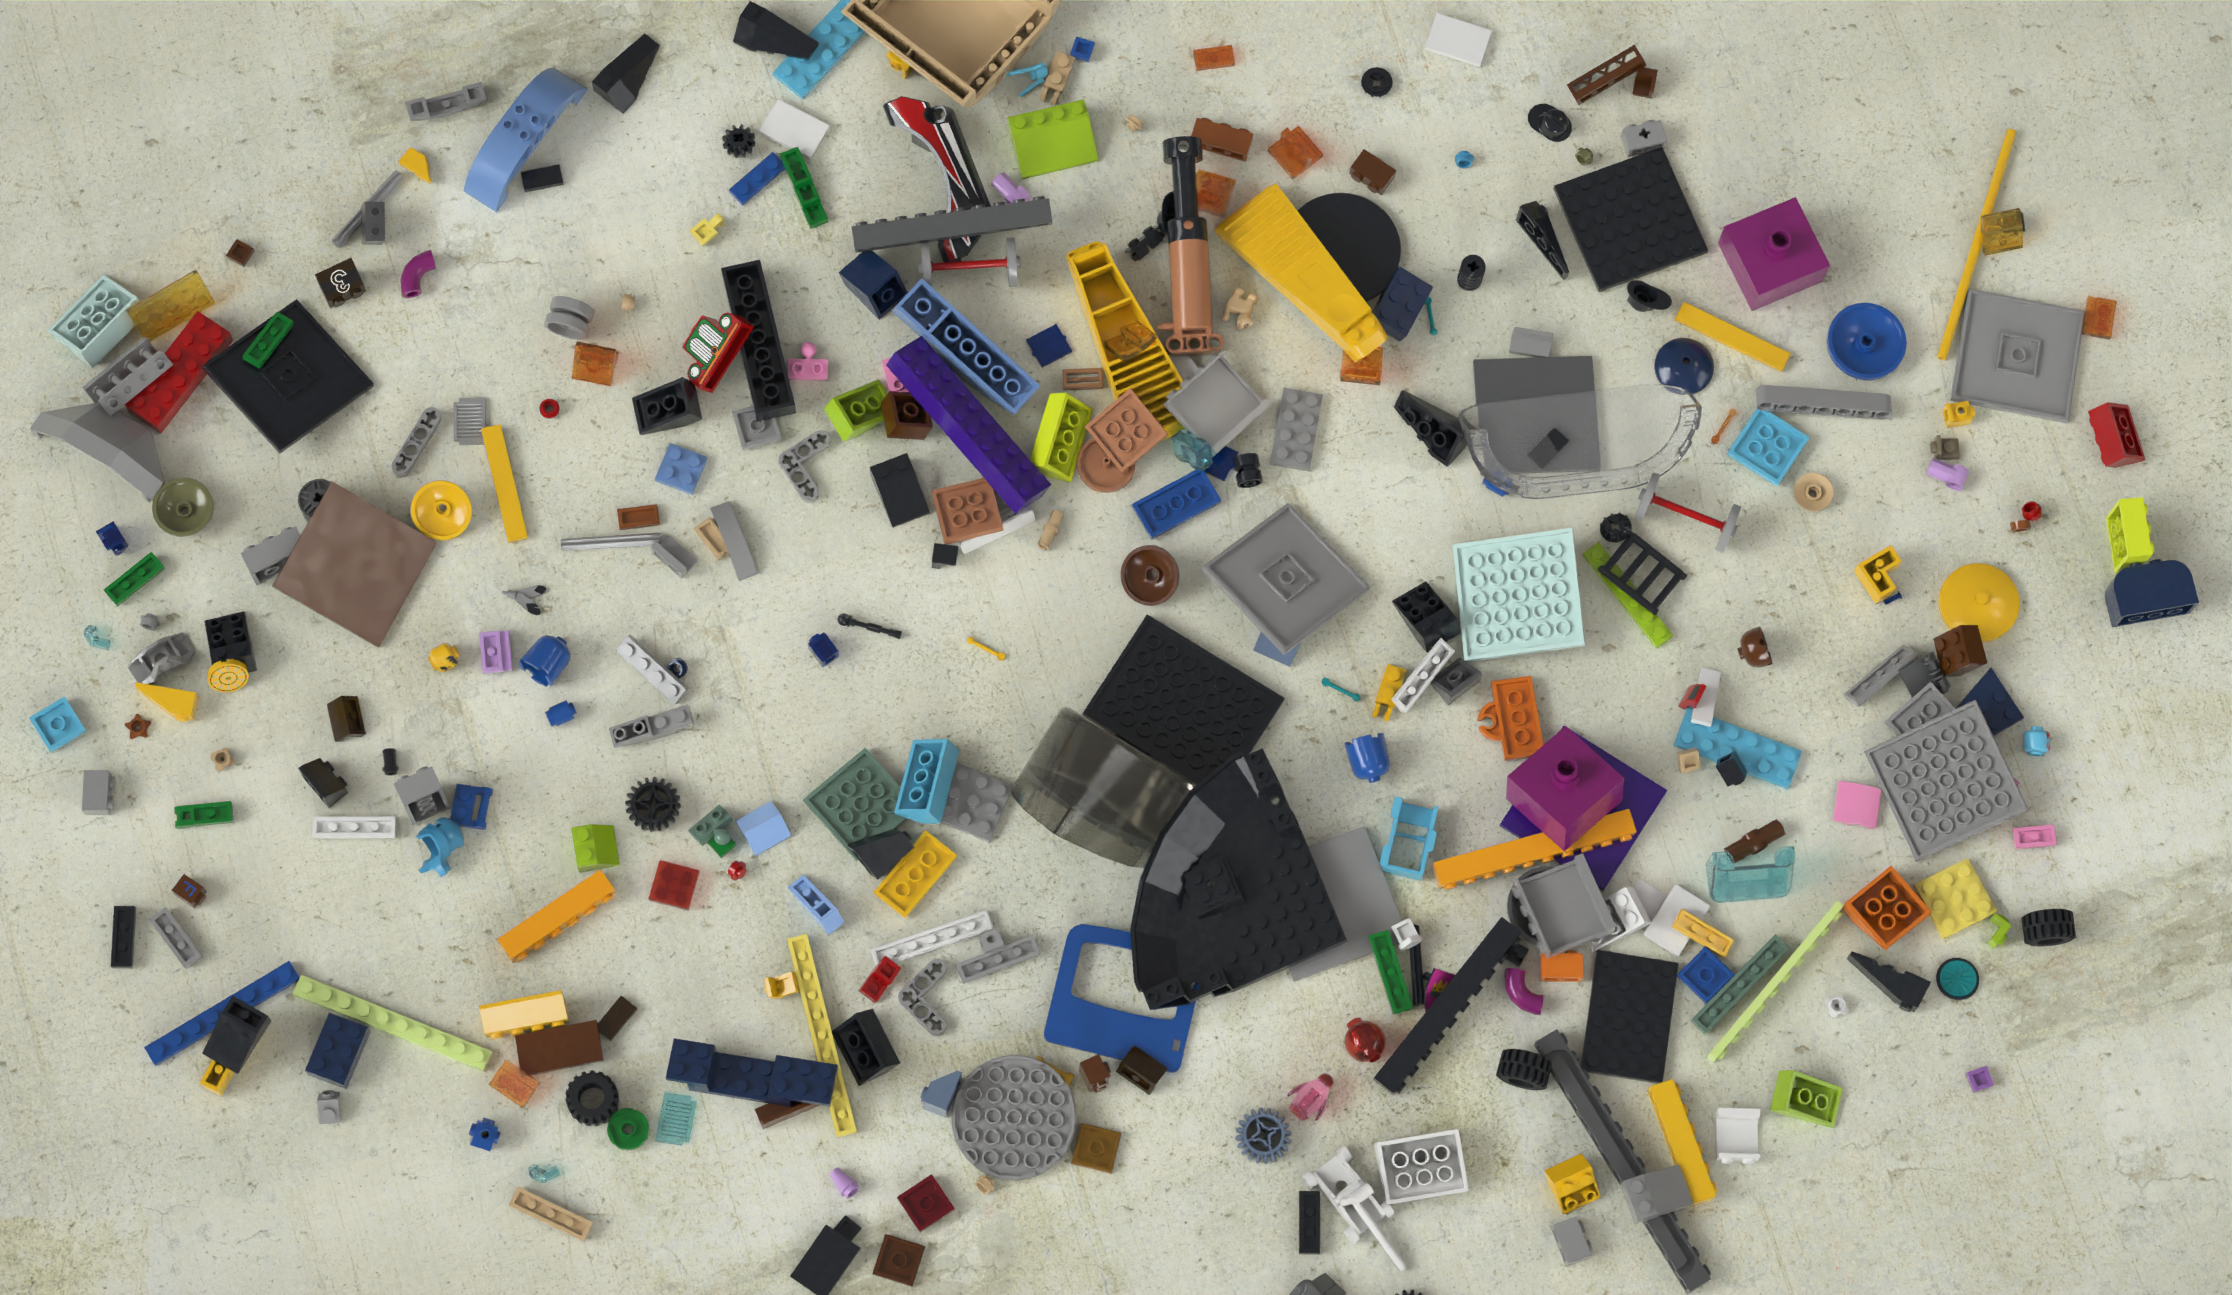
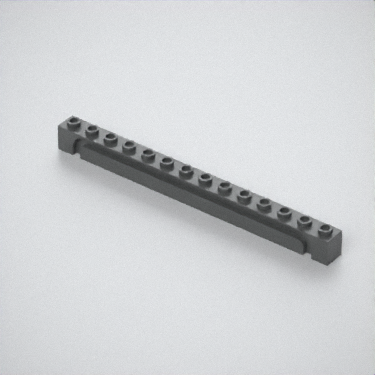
M1556 1029L1537 1040L1534 1044L1539 1055L1552 1062V1076L1619 1185L1625 1180L1646 1174L1643 1169L1645 1167L1643 1161L1639 1156L1636 1157L1632 1151L1634 1150L1632 1143L1629 1139L1625 1140L1621 1133L1623 1132L1622 1127L1617 1121L1614 1122L1610 1116L1612 1112L1606 1103L1603 1104L1599 1098L1601 1094L1595 1085H1591L1588 1080L1590 1079L1588 1072L1585 1068L1581 1069L1578 1064L1579 1058L1574 1050L1570 1051L1567 1046L1568 1040L1563 1033H1559ZM1674 1212L1644 1221L1643 1224L1686 1294L1691 1293L1711 1280L1709 1268L1700 1262L1699 1252L1694 1246L1691 1247L1687 1241L1689 1239L1688 1234L1683 1228H1679L1676 1223L1678 1219Z

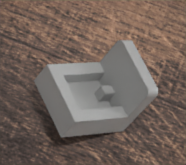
M326 1090L319 1093L317 1099L319 1124L341 1122L340 1092Z

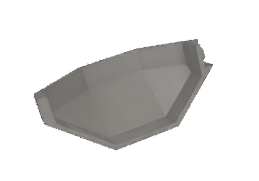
M100 403L41 412L30 428L33 435L40 439L44 434L63 440L105 464L138 489L148 502L154 498L160 487L165 484L154 437L150 429L119 411L110 416Z

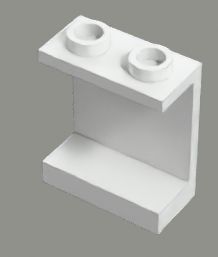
M1718 1108L1716 1110V1161H1722V1164H1734V1161H1742V1164L1753 1165L1755 1162H1758L1761 1158V1154H1758V1119L1760 1118V1109Z

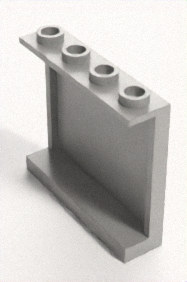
M1225 351L1219 355L1217 352L1208 359L1209 364L1206 367L1202 364L1194 371L1196 376L1192 379L1187 377L1180 384L1182 388L1179 391L1174 389L1166 396L1168 400L1163 404L1211 458L1272 405L1268 398L1263 401L1223 357L1226 353Z
M1583 853L1575 856L1573 861L1519 881L1518 878L1515 879L1512 892L1516 899L1519 898L1522 904L1520 906L1521 912L1524 917L1528 918L1530 922L1528 924L1529 930L1532 935L1536 936L1538 940L1536 943L1537 948L1541 954L1544 953L1546 959L1614 933L1616 925Z

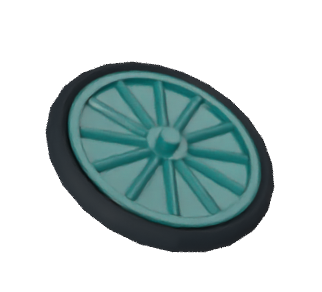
M1951 958L1944 961L1938 968L1936 982L1940 991L1948 998L1964 1000L1971 997L1978 989L1979 974L1975 966L1968 960Z

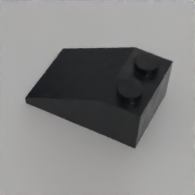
M684 377L632 398L640 435L684 427L702 420L695 384Z
M907 453L870 467V476L892 528L930 514Z

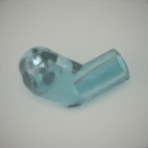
M88 625L84 629V636L90 646L105 650L109 649L110 640L99 638L96 626Z
M533 1164L528 1169L529 1176L541 1183H545L560 1175L557 1166L544 1170L539 1168L538 1165Z

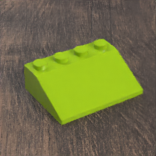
M1084 99L1008 117V129L1022 179L1099 161Z

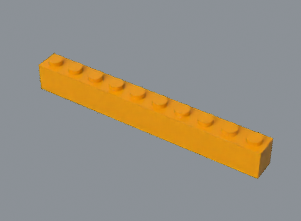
M1630 809L1605 815L1565 851L1542 832L1436 861L1432 864L1438 888L1450 890L1456 888V884L1464 882V885L1475 883L1477 878L1483 877L1484 880L1496 876L1495 873H1512L1517 867L1522 866L1523 869L1535 866V862L1549 863L1554 861V857L1560 855L1562 858L1573 856L1575 851L1581 850L1582 853L1592 851L1593 846L1601 845V848L1612 845V841L1620 839L1621 842L1629 841L1635 835L1636 828Z

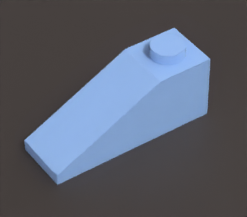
M802 875L788 886L792 894L828 935L845 923L837 908L805 875Z

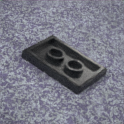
M826 1224L790 1277L816 1295H829L861 1248Z

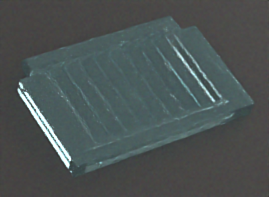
M664 1093L656 1142L682 1146L683 1142L689 1143L697 1103L696 1101H691V1096Z

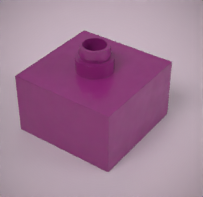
M1796 197L1724 226L1718 241V245L1751 311L1823 282L1830 268V264Z
M1565 726L1507 776L1506 799L1557 846L1565 851L1622 801L1624 777Z

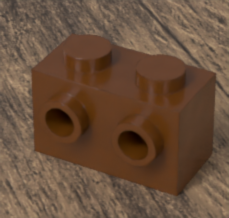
M1099 1054L1080 1062L1079 1071L1089 1092L1095 1091V1093L1106 1089V1085L1109 1084V1077H1111L1108 1063H1103Z

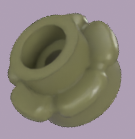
M1580 147L1579 151L1575 154L1577 161L1583 166L1592 163V151L1588 148Z

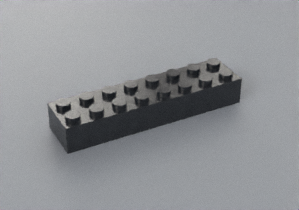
M760 260L723 267L721 272L730 312L745 318L754 326L740 348V354L756 420L759 422L795 414V402Z

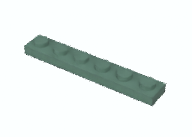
M1775 934L1691 1019V1022L1706 1035L1789 951L1790 947Z

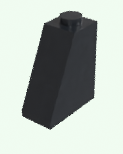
M896 828L847 845L869 874L877 880L914 848L910 842L912 840L910 835L905 830L901 832Z

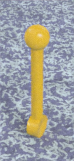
M973 637L967 638L968 644H974L997 656L999 661L1005 659L1003 652L998 653L975 641Z

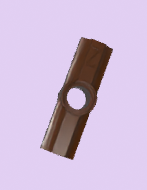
M1776 819L1760 829L1756 828L1748 832L1742 839L1724 848L1726 857L1732 864H1735L1751 854L1759 853L1768 844L1785 836L1784 827Z

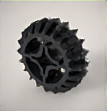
M653 777L652 782L645 778V784L638 781L639 788L632 786L631 790L634 794L627 793V797L631 800L625 801V805L629 806L626 809V813L631 814L629 816L630 821L635 820L634 825L636 827L642 823L641 829L643 831L647 826H649L650 832H653L656 826L657 830L661 831V825L663 824L668 828L669 824L667 821L669 820L674 823L675 819L673 816H679V811L676 809L681 808V804L677 802L680 800V796L675 795L677 789H671L672 784L670 782L664 786L665 779L663 778L659 783H657L656 777ZM657 790L666 794L670 802L659 799ZM650 791L647 798L638 800L643 793ZM654 797L656 804L654 805L652 813L650 805L652 804ZM636 807L647 810L649 812V819L640 815ZM668 809L663 816L656 818L659 811Z

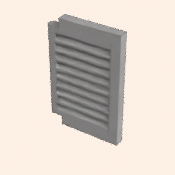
M459 398V402H454V442H459L460 445H484L481 428L486 427V398Z

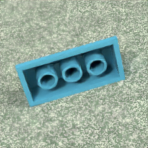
M948 739L913 740L894 811L896 815L923 824L941 823L959 754V749Z

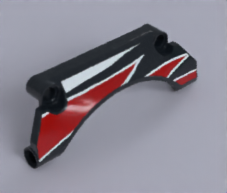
M903 96L883 105L890 126L902 128L918 137L927 145L937 159L947 188V213L954 212L955 208L966 207V210L974 209V206L985 204L986 207H991L952 108L942 105H936L931 108L929 102ZM944 111L945 115L941 119V113ZM981 235L939 241L938 249L943 262L962 261V258L969 254L981 238Z

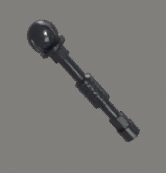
M842 613L837 618L838 623L842 626L856 625L866 628L868 631L885 633L897 639L901 638L902 631L889 630L870 622H860L853 619L852 615L849 616Z

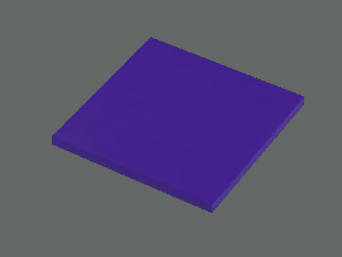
M1572 731L1624 777L1622 801L1608 814L1630 809L1636 828L1635 835L1629 841L1621 842L1620 839L1612 841L1613 844L1603 848H1601V845L1593 846L1592 851L1583 853L1598 888L1604 891L1667 790ZM1513 805L1499 825L1519 839L1542 833L1538 827ZM1581 850L1575 851L1573 856L1562 858L1560 855L1554 857V861L1563 865L1573 861L1575 856L1582 854Z

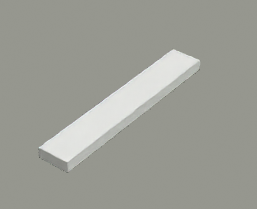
M988 910L884 944L870 949L875 966L884 956H887L895 963H899L993 930L994 927Z

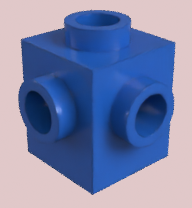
M483 1117L482 1121L477 1120L476 1124L472 1123L469 1135L472 1136L470 1145L491 1151L493 1143L497 1144L501 1133L497 1131L498 1126L494 1125L495 1121ZM483 1131H488L486 1136L481 1135Z

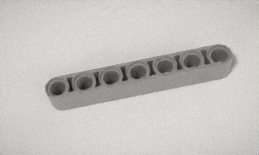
M1761 385L1756 388L1757 409L1762 411L1879 420L1888 419L1892 416L1891 396L1888 394Z

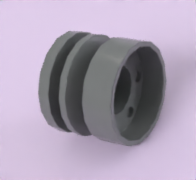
M326 479L309 481L299 492L298 504L307 523L319 503L317 500L322 498L330 484V481Z

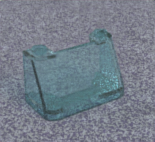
M1794 846L1779 848L1774 854L1775 864L1735 867L1731 854L1727 852H1713L1705 864L1710 898L1715 902L1724 903L1785 897L1790 892L1795 863Z

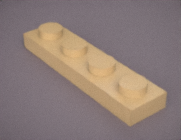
M517 1187L508 1205L582 1242H585L594 1224L520 1187Z

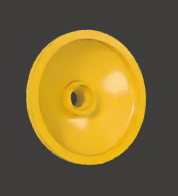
M436 480L425 484L417 491L411 504V516L417 529L425 536L435 540H449L457 537L467 528L472 516V505L467 493L460 486L450 481ZM444 504L447 509L441 510L439 506Z

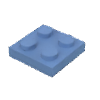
M670 443L655 481L693 495L707 462V457Z

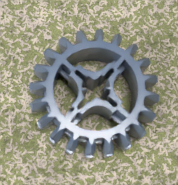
M1259 1108V1114H1256L1254 1109L1251 1110L1252 1117L1248 1114L1244 1115V1119L1247 1122L1239 1121V1125L1243 1128H1236V1132L1242 1134L1235 1137V1140L1242 1141L1237 1147H1245L1242 1155L1244 1156L1249 1152L1248 1160L1251 1161L1253 1156L1257 1157V1164H1259L1260 1158H1264V1164H1268V1157L1271 1158L1272 1162H1275V1154L1282 1158L1283 1153L1280 1150L1287 1152L1288 1147L1284 1144L1291 1143L1289 1138H1285L1292 1134L1291 1131H1285V1129L1289 1128V1123L1282 1125L1285 1117L1282 1116L1280 1119H1277L1278 1111L1274 1115H1270V1108L1267 1109L1266 1114L1263 1113V1108ZM1260 1120L1269 1121L1276 1127L1267 1128ZM1254 1123L1256 1134L1247 1139L1246 1131ZM1261 1132L1268 1134L1266 1140L1259 1138ZM1277 1133H1280V1143L1273 1149L1270 1139ZM1251 1144H1261L1266 1151H1258Z

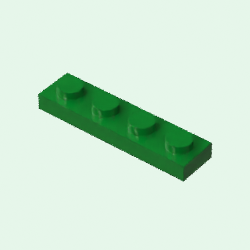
M1385 930L1369 935V943L1392 1014L1413 1009L1389 931Z

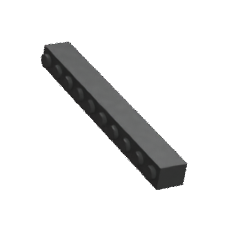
M1045 196L1033 197V201L1025 202V199L1013 200L1012 204L996 202L991 207H986L985 204L976 205L974 209L966 210V207L955 208L954 212L946 213V210H939L934 212L935 215L927 216L926 213L915 214L914 218L898 216L893 221L878 219L872 224H867L866 221L855 223L856 226H851L855 252L1052 225L1049 198L1045 199Z

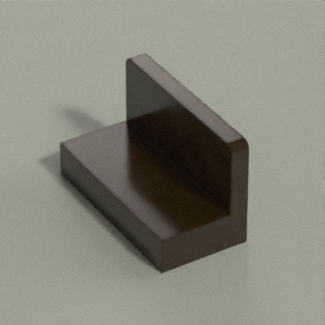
M340 696L327 704L335 742H340L347 737H362L366 735L358 696Z
M1133 1046L1121 1061L1116 1072L1150 1095L1167 1071V1068L1138 1047Z

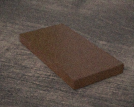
M597 1020L515 1035L522 1077L604 1061Z

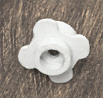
M1839 994L1832 999L1827 998L1825 1000V1005L1830 1011V1017L1835 1018L1838 1014H1846L1848 1012L1844 996Z

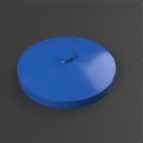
M1857 303L1840 311L1829 326L1826 340L1827 349L1834 364L1848 376L1866 381L1881 379L1892 373L1902 361L1907 344L1906 334L1899 319L1888 309L1873 303Z

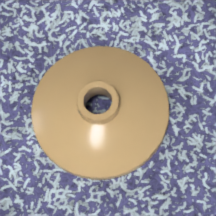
M1807 473L1796 481L1793 493L1800 507L1816 512L1829 506L1833 499L1834 490L1831 482L1825 476L1818 473ZM1809 492H1814L1816 496L1811 497Z

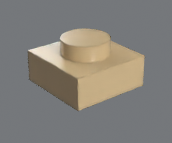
M1696 747L1677 752L1678 767L1681 773L1701 769L1699 750Z

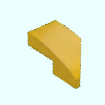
M410 147L398 163L405 169L415 173L419 179L430 184L432 182L429 172L431 167L426 156Z

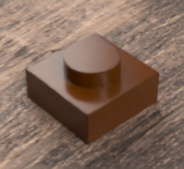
M236 239L226 256L228 259L245 267L254 253V248Z

